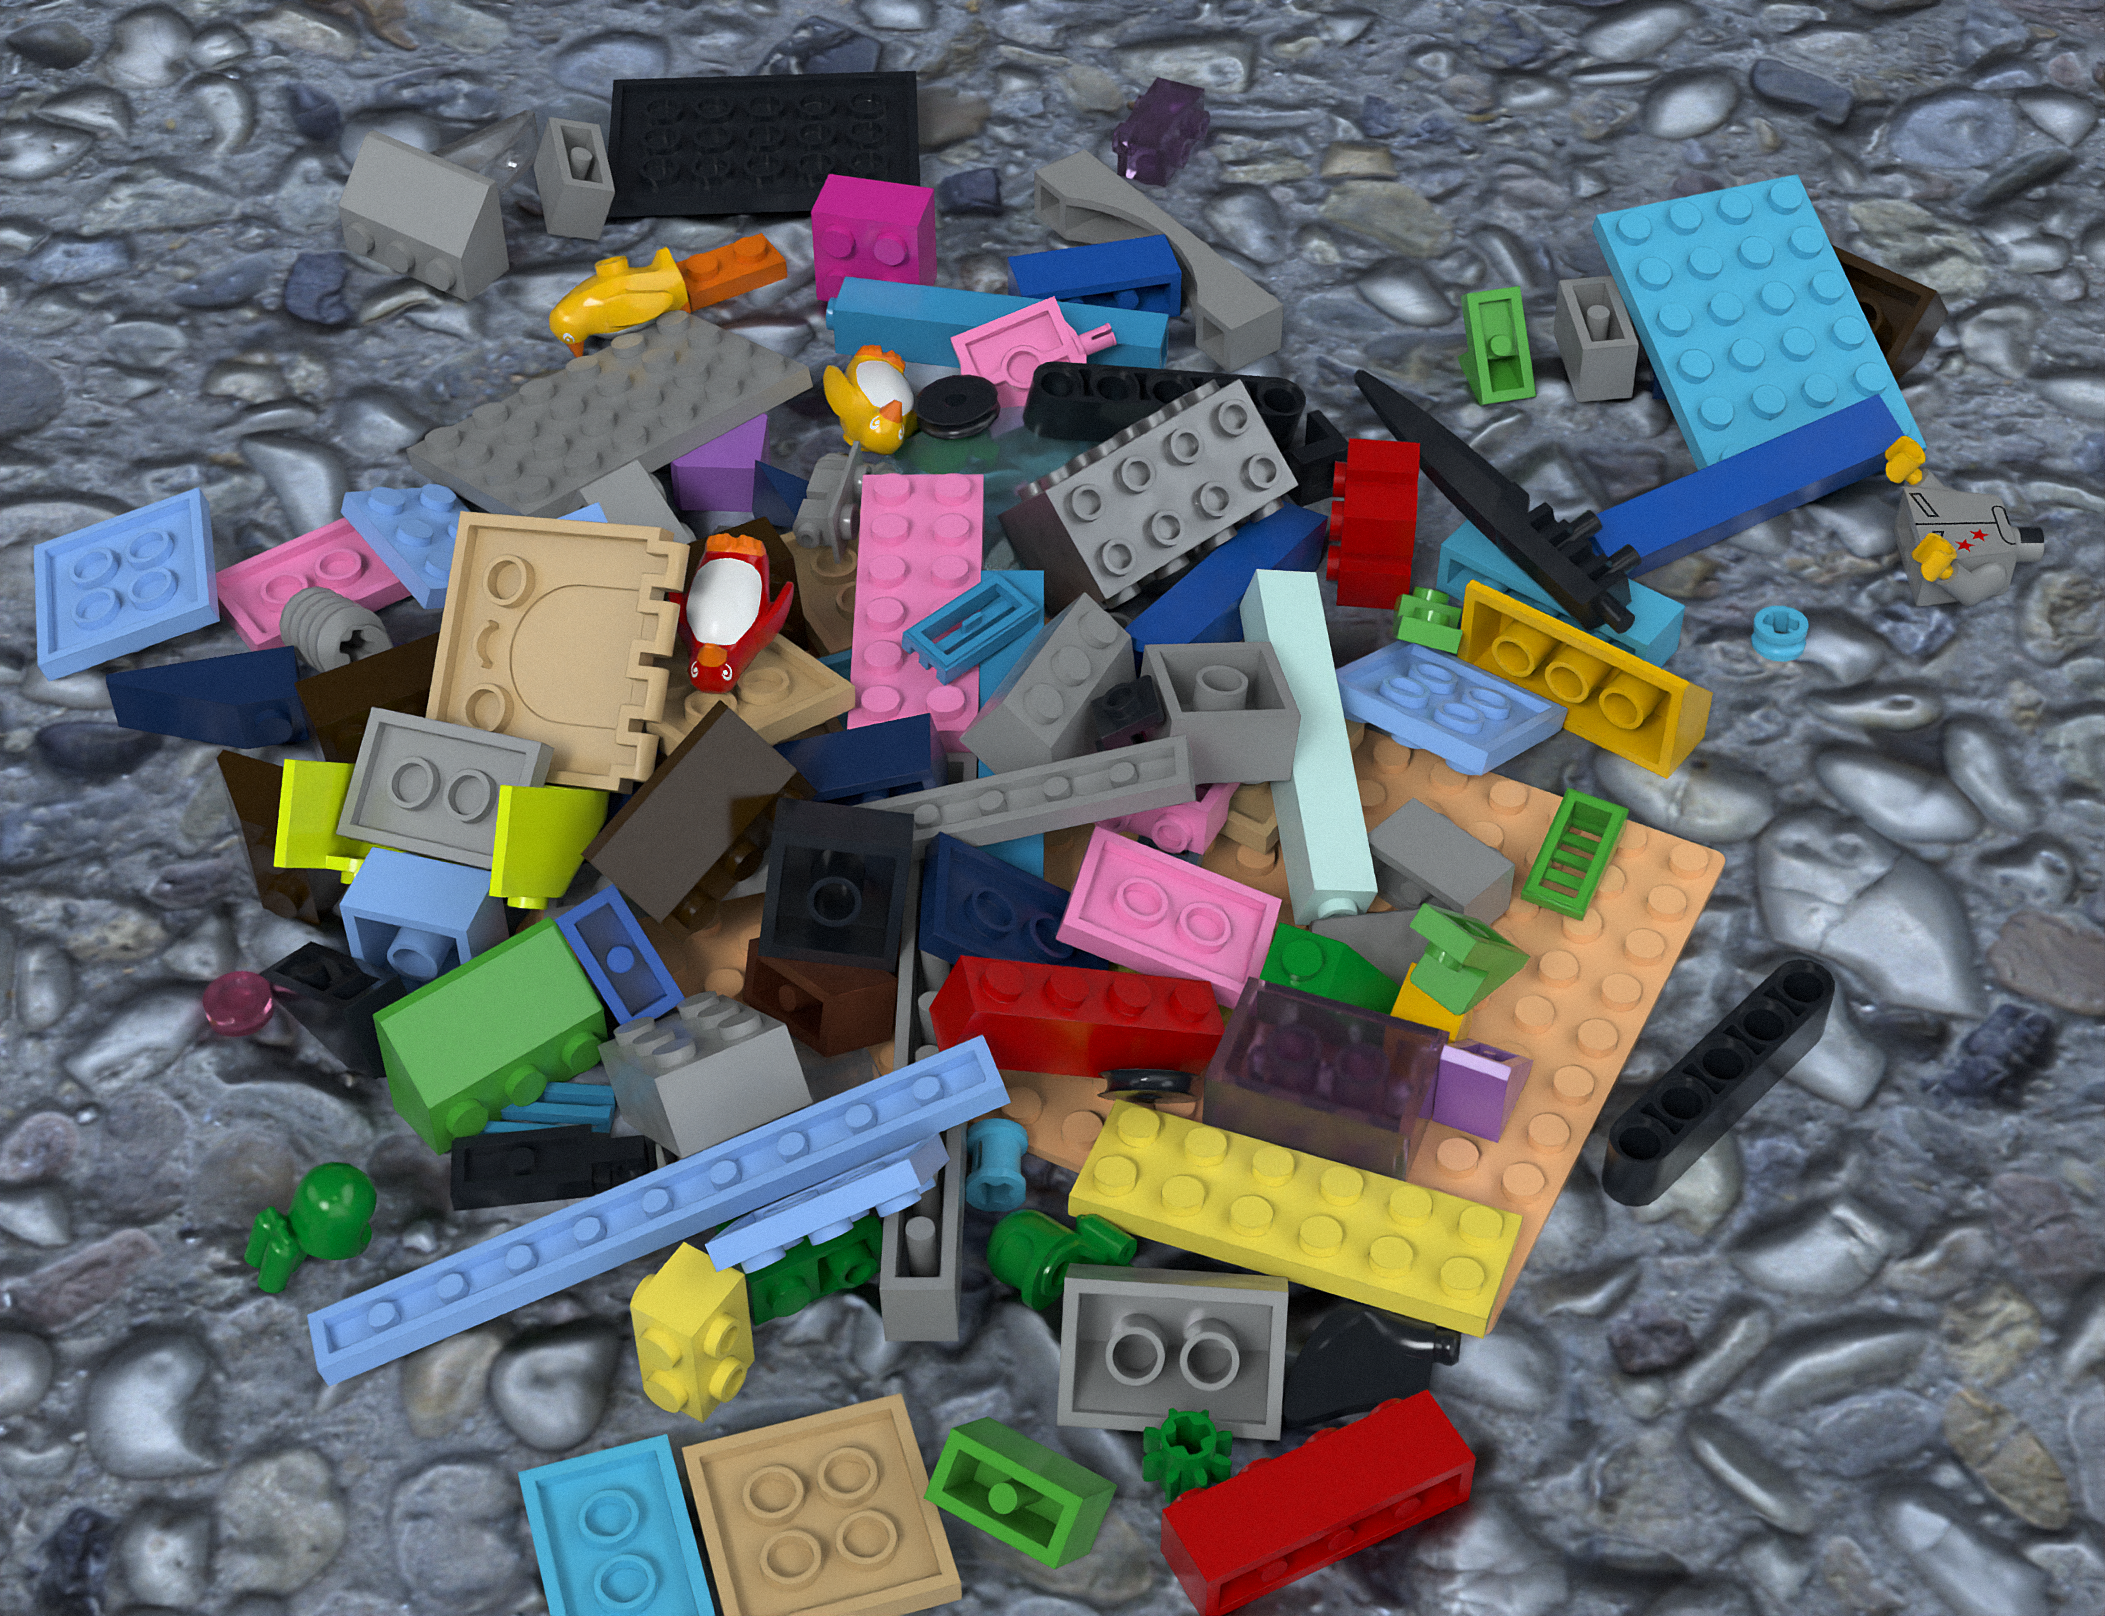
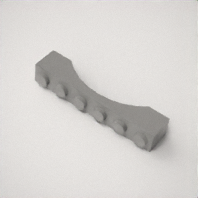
M1086 149L1034 171L1035 215L1065 240L1100 244L1161 234L1166 235L1182 272L1181 295L1191 310L1195 324V346L1228 373L1281 349L1282 322L1284 319L1283 304Z

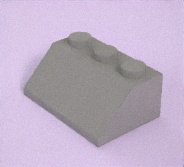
M371 130L365 135L338 204L346 249L467 302L510 269L497 182L378 131Z
M1083 592L1039 631L958 740L996 775L1098 753L1095 740L1099 739L1091 701L1105 695L1108 690L1118 684L1136 680L1131 635L1088 594Z
M1069 1263L1064 1280L1056 1426L1144 1431L1145 1427L1161 1429L1162 1424L1168 1418L1170 1408H1175L1178 1412L1194 1411L1198 1413L1206 1409L1209 1411V1419L1214 1424L1216 1432L1222 1430L1231 1431L1234 1438L1280 1441L1289 1293L1287 1277Z

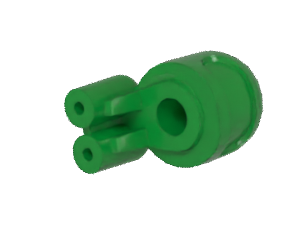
M333 1161L322 1163L313 1167L301 1178L286 1214L283 1215L274 1206H269L256 1215L244 1253V1259L249 1265L260 1268L257 1284L262 1290L268 1293L284 1291L291 1273L298 1269L307 1255L326 1260H345L354 1258L366 1251L372 1238V1230L368 1221L374 1214L377 1202V1193L374 1185L366 1173L349 1163Z
M1020 1209L1012 1211L1003 1217L992 1230L986 1247V1262L994 1277L1004 1284L1019 1289L1024 1304L1038 1311L1048 1307L1064 1292V1280L1069 1263L1134 1267L1128 1262L1136 1252L1137 1241L1097 1214L1078 1215L1076 1227L1074 1230H1071L1038 1210Z

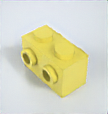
M683 1242L657 1274H649L640 1282L632 1296L630 1311L645 1393L657 1406L665 1411L676 1413L680 1410L704 1423L720 1402L727 1403L736 1396L744 1383L747 1369L755 1361L745 1274L732 1267L716 1272L708 1254Z

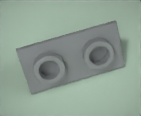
M854 440L848 457L829 453L817 460L806 490L807 499H803L793 524V533L799 545L809 549L817 546H832L835 564H841L848 541L857 538L860 524L859 509L861 506L863 475H873L871 466L863 464L860 441Z

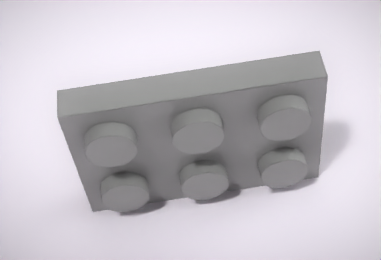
M372 707L336 834L351 840L491 871L500 785L544 787L554 748L538 741Z

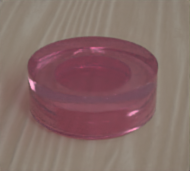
M235 971L224 974L215 979L206 988L203 995V1007L210 1027L215 1032L224 1036L242 1037L253 1034L262 1029L270 1021L274 1013V1002L269 984L262 976L253 972Z

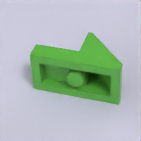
M1520 286L1467 293L1460 296L1469 352L1459 355L1458 361L1480 406L1536 397Z
M1423 903L1409 925L1429 940L1424 948V955L1411 973V982L1455 1015H1462L1471 1010L1519 972L1531 957L1481 920L1431 904Z

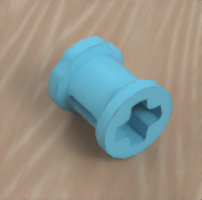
M992 1118L974 1123L968 1129L967 1151L972 1155V1172L965 1180V1199L973 1207L988 1212H1006L1018 1208L1025 1202L1026 1180L1021 1175V1157L1027 1151L1029 1137L1026 1129L1019 1123L1009 1119Z

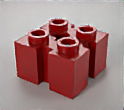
M1349 438L1347 462L1335 461L1332 497L1344 498V501L1332 500L1329 541L1341 543L1340 546L1329 545L1326 581L1338 582L1336 606L1394 610L1397 596L1402 594L1409 595L1417 522L1420 443Z

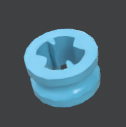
M1770 606L1756 613L1753 621L1754 632L1751 636V643L1758 654L1766 659L1781 662L1797 659L1803 654L1806 646L1805 637L1809 628L1808 619L1803 613L1786 606ZM1774 631H1781L1785 634L1775 633Z

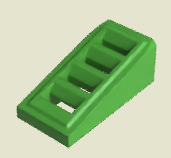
M1567 788L1522 889L1520 899L1583 921L1626 830L1629 809ZM1571 827L1602 837L1599 843L1569 831ZM1564 844L1594 855L1593 860L1591 861L1563 851L1561 847ZM1554 862L1587 874L1584 879L1551 867ZM1546 879L1579 892L1577 897L1573 898L1545 888L1542 885Z

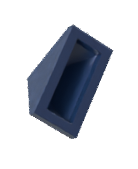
M755 459L752 501L754 518L758 519L766 516L773 525L793 528L802 501L807 499L806 490L809 481Z

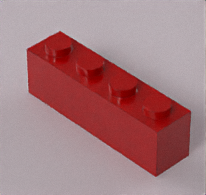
M961 955L929 1007L939 1052L983 1035L997 1069L1102 1079L1105 1078L1099 1076L1098 1073L1116 1069H1160L1200 1075L1227 1037L1210 981Z
M1428 1389L1404 1400L1392 1398L1376 1406L1367 1417L1340 1429L1330 1427L1320 1430L1308 1438L1303 1446L1277 1458L1264 1457L1254 1460L1242 1468L1235 1477L1211 1488H1194L1184 1492L1169 1507L1162 1509L1160 1551L1199 1615L1222 1616L1469 1500L1476 1457Z

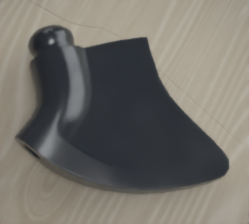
M1348 1299L1334 1309L1319 1324L1300 1351L1292 1368L1283 1402V1421L1285 1425L1292 1429H1299L1347 1415L1371 1412L1376 1406L1392 1398L1404 1400L1426 1389L1429 1390L1433 1362L1441 1363L1445 1366H1453L1459 1362L1462 1332Z

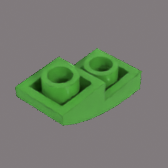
M1415 586L1412 596L1406 594L1397 596L1393 614V636L1395 639L1457 654L1463 630L1457 629L1462 609L1448 606L1450 597L1448 594Z

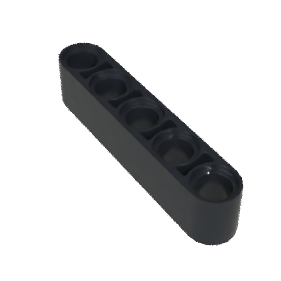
M1054 361L1043 363L1034 371L1022 419L1025 426L1039 437L1105 442L1118 432L1143 418L1145 419L1161 410L1160 408L1213 379H1215L1220 389L1240 379L1277 447L1282 452L1288 449L1292 443L1306 405V397L1303 390L1297 384L1279 377Z
M1792 960L1779 966L1615 1121L1609 1132L1601 1173V1184L1605 1193L1620 1204L1640 1207L1651 1204L1669 1189L1820 1041L1824 1034L1835 992V981L1831 973L1822 965L1809 960Z

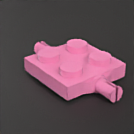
M1055 296L950 338L952 348L961 367V375L970 374L984 377L992 382L997 389V400L1001 406L999 417L987 428L991 440L996 444L1029 431L1023 422L1022 416L1033 373L1039 365L1054 361L1087 364L1086 356L1117 345L1109 323L1077 335L1076 331L1064 320Z

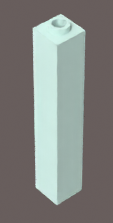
M1256 569L1239 606L1245 642H1271L1301 714L1291 780L1270 781L1295 925H1309L1311 921L1316 919L1365 914L1377 895L1378 888L1316 572Z

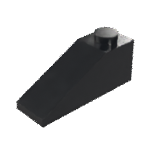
M310 941L256 975L261 986L346 1067L375 1080L379 1077H387L373 1014L408 995L398 974Z

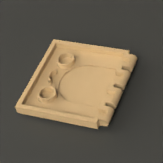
M460 511L425 718L538 741L553 747L554 752L545 780L547 785L632 795L633 783H645L654 771L659 736L642 733L643 722L661 724L670 671L653 667L654 657L672 658L681 605L663 601L665 592H683L690 546L673 542L674 533L661 527Z

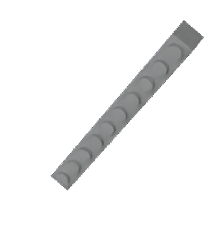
M946 752L948 756V785L978 779V757L972 752ZM925 858L910 862L902 918L893 1071L939 1053L929 1007L954 967L953 964L918 949ZM968 1121L939 1133L950 1160L933 1175L936 1186L921 1193L922 1199L915 1204L884 1217L879 1290L885 1341H959Z

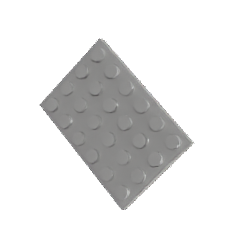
M674 310L660 315L656 319L655 324L637 333H627L616 337L611 342V346L591 356H581L569 361L565 369L546 379H536L525 383L520 387L518 393L500 402L488 403L476 408L471 417L453 426L440 427L430 431L425 436V440L407 448L406 451L412 469L442 486H448L454 493L492 514L557 519L567 515L566 509L579 489L638 459L645 471L651 473L813 387L808 366L690 313Z

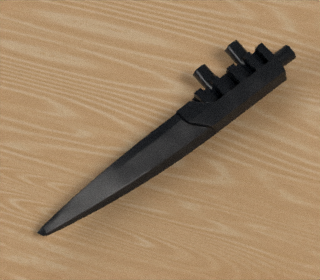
M1360 369L1356 371L1353 376L1354 382L1391 434L1400 442L1420 443L1419 468L1444 496L1499 549L1502 555L1586 631L1604 624L1609 625L1618 634H1622L1631 628L1635 621V616L1626 608L1632 602L1626 574L1642 563L1640 555L1633 546L1626 544L1610 557H1607L1604 553L1596 556L1593 553L1592 542L1588 539L1602 530V524L1594 512L1587 510L1571 523L1565 519L1557 522L1554 517L1553 508L1546 502L1529 512L1530 496L1515 481L1511 483L1465 442L1406 397L1366 371Z

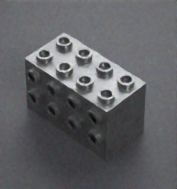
M1215 379L1179 397L1160 408L1161 410L1113 435L1107 441L1068 461L1062 467L1021 488L1017 493L1022 502L997 515L1026 569L1044 570V601L1053 617H1056L1083 592L1088 594L1103 610L1108 607L1112 609L1141 592L1140 587L1155 579L1161 580L1190 563L1189 558L1203 550L1207 552L1237 535L1236 530L1240 529L1250 519L1253 523H1256L1285 506L1280 496L1298 486V483L1240 379L1221 389Z

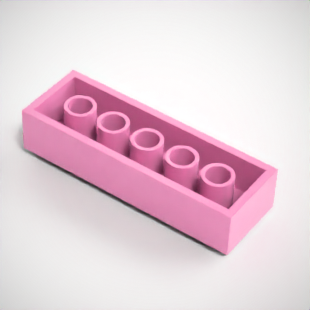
M888 473L884 475H863L850 683L855 685V708L848 711L847 730L930 713L946 752H971L958 739L979 713L980 663L944 686L936 679L937 670L934 667L926 670L919 663V653L915 651L909 654L901 646L904 631L981 582V570H984L985 546L984 474L900 475ZM964 620L933 639L932 642L936 644L962 627Z

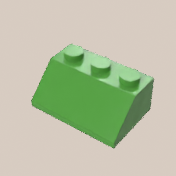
M549 916L373 1014L394 1109L438 1156L451 1149L452 1140H455V1138L476 1136L484 1129L488 1121L503 1119L501 1110L512 1103L516 1106L524 1107L535 1102L544 1092L547 1082L564 1083L579 1073L586 1072L594 1067L598 1062L602 1061L597 1046L609 1041L604 1009L557 923Z

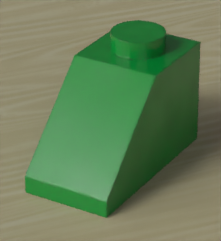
M1280 922L1258 980L1255 1013L1384 1056L1387 1023L1401 987L1346 943Z

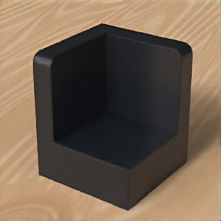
M1319 409L1307 413L1305 446L1282 454L1298 483V486L1286 493L1300 507L1332 497L1335 461L1347 462L1349 442Z

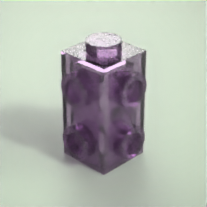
M1157 77L1145 95L1137 97L1133 111L1125 123L1120 122L1115 129L1112 150L1118 154L1117 175L1138 180L1146 185L1166 187L1177 169L1182 170L1186 166L1190 150L1195 143L1203 141L1207 134L1210 113L1204 110L1205 88Z

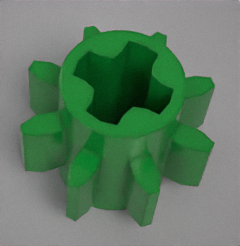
M1170 1408L1168 1418L1162 1424L1161 1429L1155 1427H1145L1143 1451L1147 1455L1142 1459L1143 1481L1153 1482L1159 1480V1484L1165 1492V1502L1171 1503L1188 1490L1194 1488L1208 1489L1213 1486L1214 1482L1219 1484L1230 1479L1232 1461L1228 1457L1232 1455V1432L1225 1430L1216 1432L1214 1424L1209 1419V1411L1206 1409L1198 1413L1194 1411L1178 1412L1175 1408Z

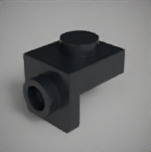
M1144 675L1132 682L1118 684L1108 690L1105 695L1091 701L1099 739L1095 740L1098 753L1147 742L1141 731L1160 723L1164 719L1157 686L1150 675Z

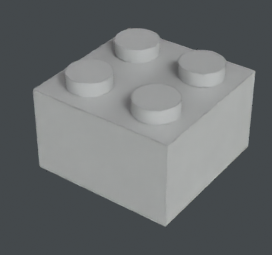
M1271 642L1149 644L1144 646L1140 677L1144 675L1152 677L1157 686L1164 713V719L1160 723L1145 729L1144 733L1148 742L1186 734L1193 755L1195 786L1202 783L1242 782L1245 784H1260L1265 781L1291 780L1301 714Z

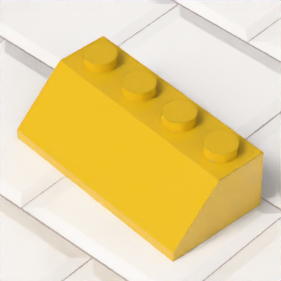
M1472 579L1466 585L1460 629L1463 632L1457 657L1568 708L1562 728L1666 779L1673 774L1704 738L1713 692Z

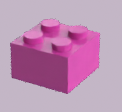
M829 174L811 211L817 300L829 302L831 297L837 298L845 276L933 286L937 278L934 188Z

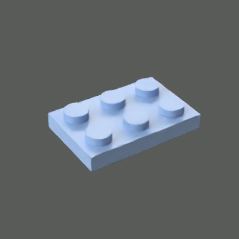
M427 484L422 488L391 489L375 487L371 491L345 492L341 508L342 515L424 609L444 608L460 511L470 512V510L448 486Z
M936 1133L746 1213L708 1241L705 1247L716 1272L741 1263L745 1274L757 1271L786 1256L785 1250L804 1241L803 1236L808 1235L812 1246H815L851 1230L854 1227L852 1222L870 1213L869 1208L875 1206L879 1216L885 1217L915 1204L922 1199L921 1193L936 1186L933 1175L950 1158L939 1133Z

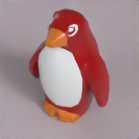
M728 533L709 536L705 544V552L698 563L687 594H684V592H668V602L681 605L676 631L688 652L689 663L687 672L690 681L695 689L702 693H729L736 686L740 676L752 663L757 654L774 640L783 628L794 595V584L788 581L781 589L776 600L770 602L769 557L761 540L745 535L735 538Z

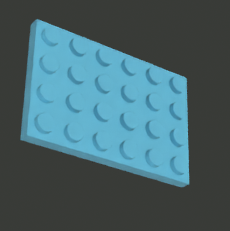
M1798 174L1596 215L1592 225L1593 233L1698 471L1876 394L1880 395L1905 436L1912 438L1921 446L1924 452L1926 451V443Z

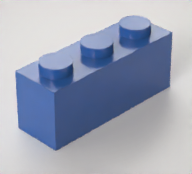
M1165 234L1007 257L1009 296L1043 300L1055 296L1056 301L1163 313L1169 314V318L1180 316L1182 272Z

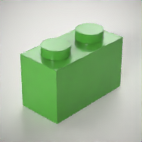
M987 1416L951 1428L923 1498L1055 1570L1090 1553L1117 1484Z

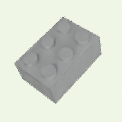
M715 991L702 992L682 1000L677 1004L678 1013L654 1022L653 1017H643L629 1021L614 1030L615 1039L597 1046L624 1122L682 1159L813 1103L786 1024L723 994L717 996Z

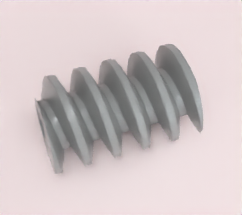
M319 586L302 589L289 599L282 610L279 623L281 640L285 646L294 645L296 657L319 672L323 673L394 648L380 617L371 610L362 607L358 603H354L352 600L335 593L331 589Z

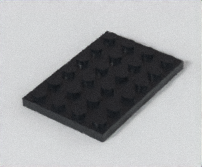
M916 71L613 80L607 159L615 194L607 217L624 216L634 219L656 215L690 217L696 214L729 213L732 215H744L753 212L793 214L800 211H812L829 174L920 186Z

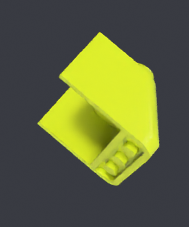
M284 759L274 867L341 871L340 883L351 884L372 847L400 853L404 852L351 840L336 834L355 763ZM544 784V787L500 785L489 896L508 897L507 906L541 910L548 909L549 898H562L585 859L581 853L599 834L607 819L610 792ZM419 855L420 857L429 858V859H434V858H430V857H426V856H421V855Z

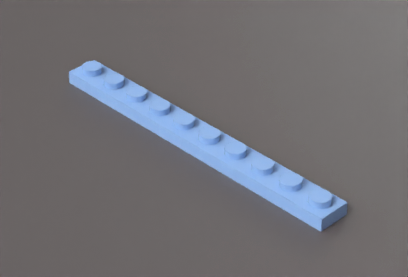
M984 1036L975 1037L308 1314L307 1319L317 1371L330 1387L1011 1103Z

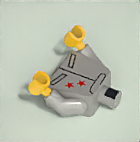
M1901 436L1885 451L1886 460L1889 461L1885 468L1887 477L1895 483L1904 481L1893 533L1916 606H1930L1951 602H1960L1964 606H1974L1989 597L2000 596L2008 591L2016 562L2041 561L2044 553L2043 530L2039 526L2011 527L2001 498L1993 494L1961 492L1945 486L1925 466L1920 467L1925 462V453L1921 446L1908 436Z

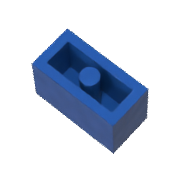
M614 883L555 919V922L620 1025L643 1017H653V1019H656L686 999Z

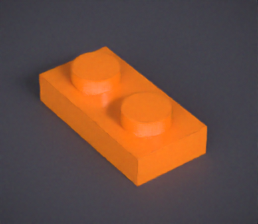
M762 233L741 238L734 243L706 253L692 255L688 259L676 263L685 283L692 312L788 278L786 260Z

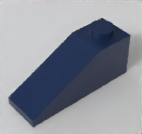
M294 645L106 674V685L118 726L122 728L246 750L309 740L307 723L294 686L295 682L302 680Z

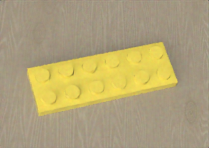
M1116 1099L1069 1194L1068 1215L1077 1217L1080 1214H1097L1120 1230L1271 1276L1287 1277L1288 1281L1418 1320L1434 1323L1438 1326L1484 1339L1518 1242L1523 1221L1522 1215L1120 1099Z

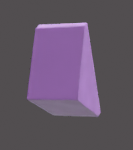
M762 413L670 462L675 505L681 510L752 512L755 459L768 465L771 464L768 415Z
M1469 1038L1445 1044L1440 1057L1432 1121L1498 1143L1530 1074L1534 1060Z

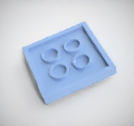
M199 487L34 546L37 662L39 669L49 682L73 673L83 672L92 666L120 656L139 652L148 646L179 635L198 631L207 625L220 621L210 506Z
M1398 640L1335 670L1344 718L1358 723H1371L1390 732L1391 738L1398 744L1413 749L1424 748L1445 758L1446 765L1451 769L1466 775L1482 776L1558 733L1562 729L1568 708L1445 651L1403 640Z

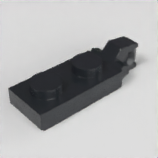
M591 1124L457 1137L455 1140H452L450 1198L454 1211L595 1196V1194H600L649 1173V1153L644 1135L611 1138L610 1133L593 1132Z

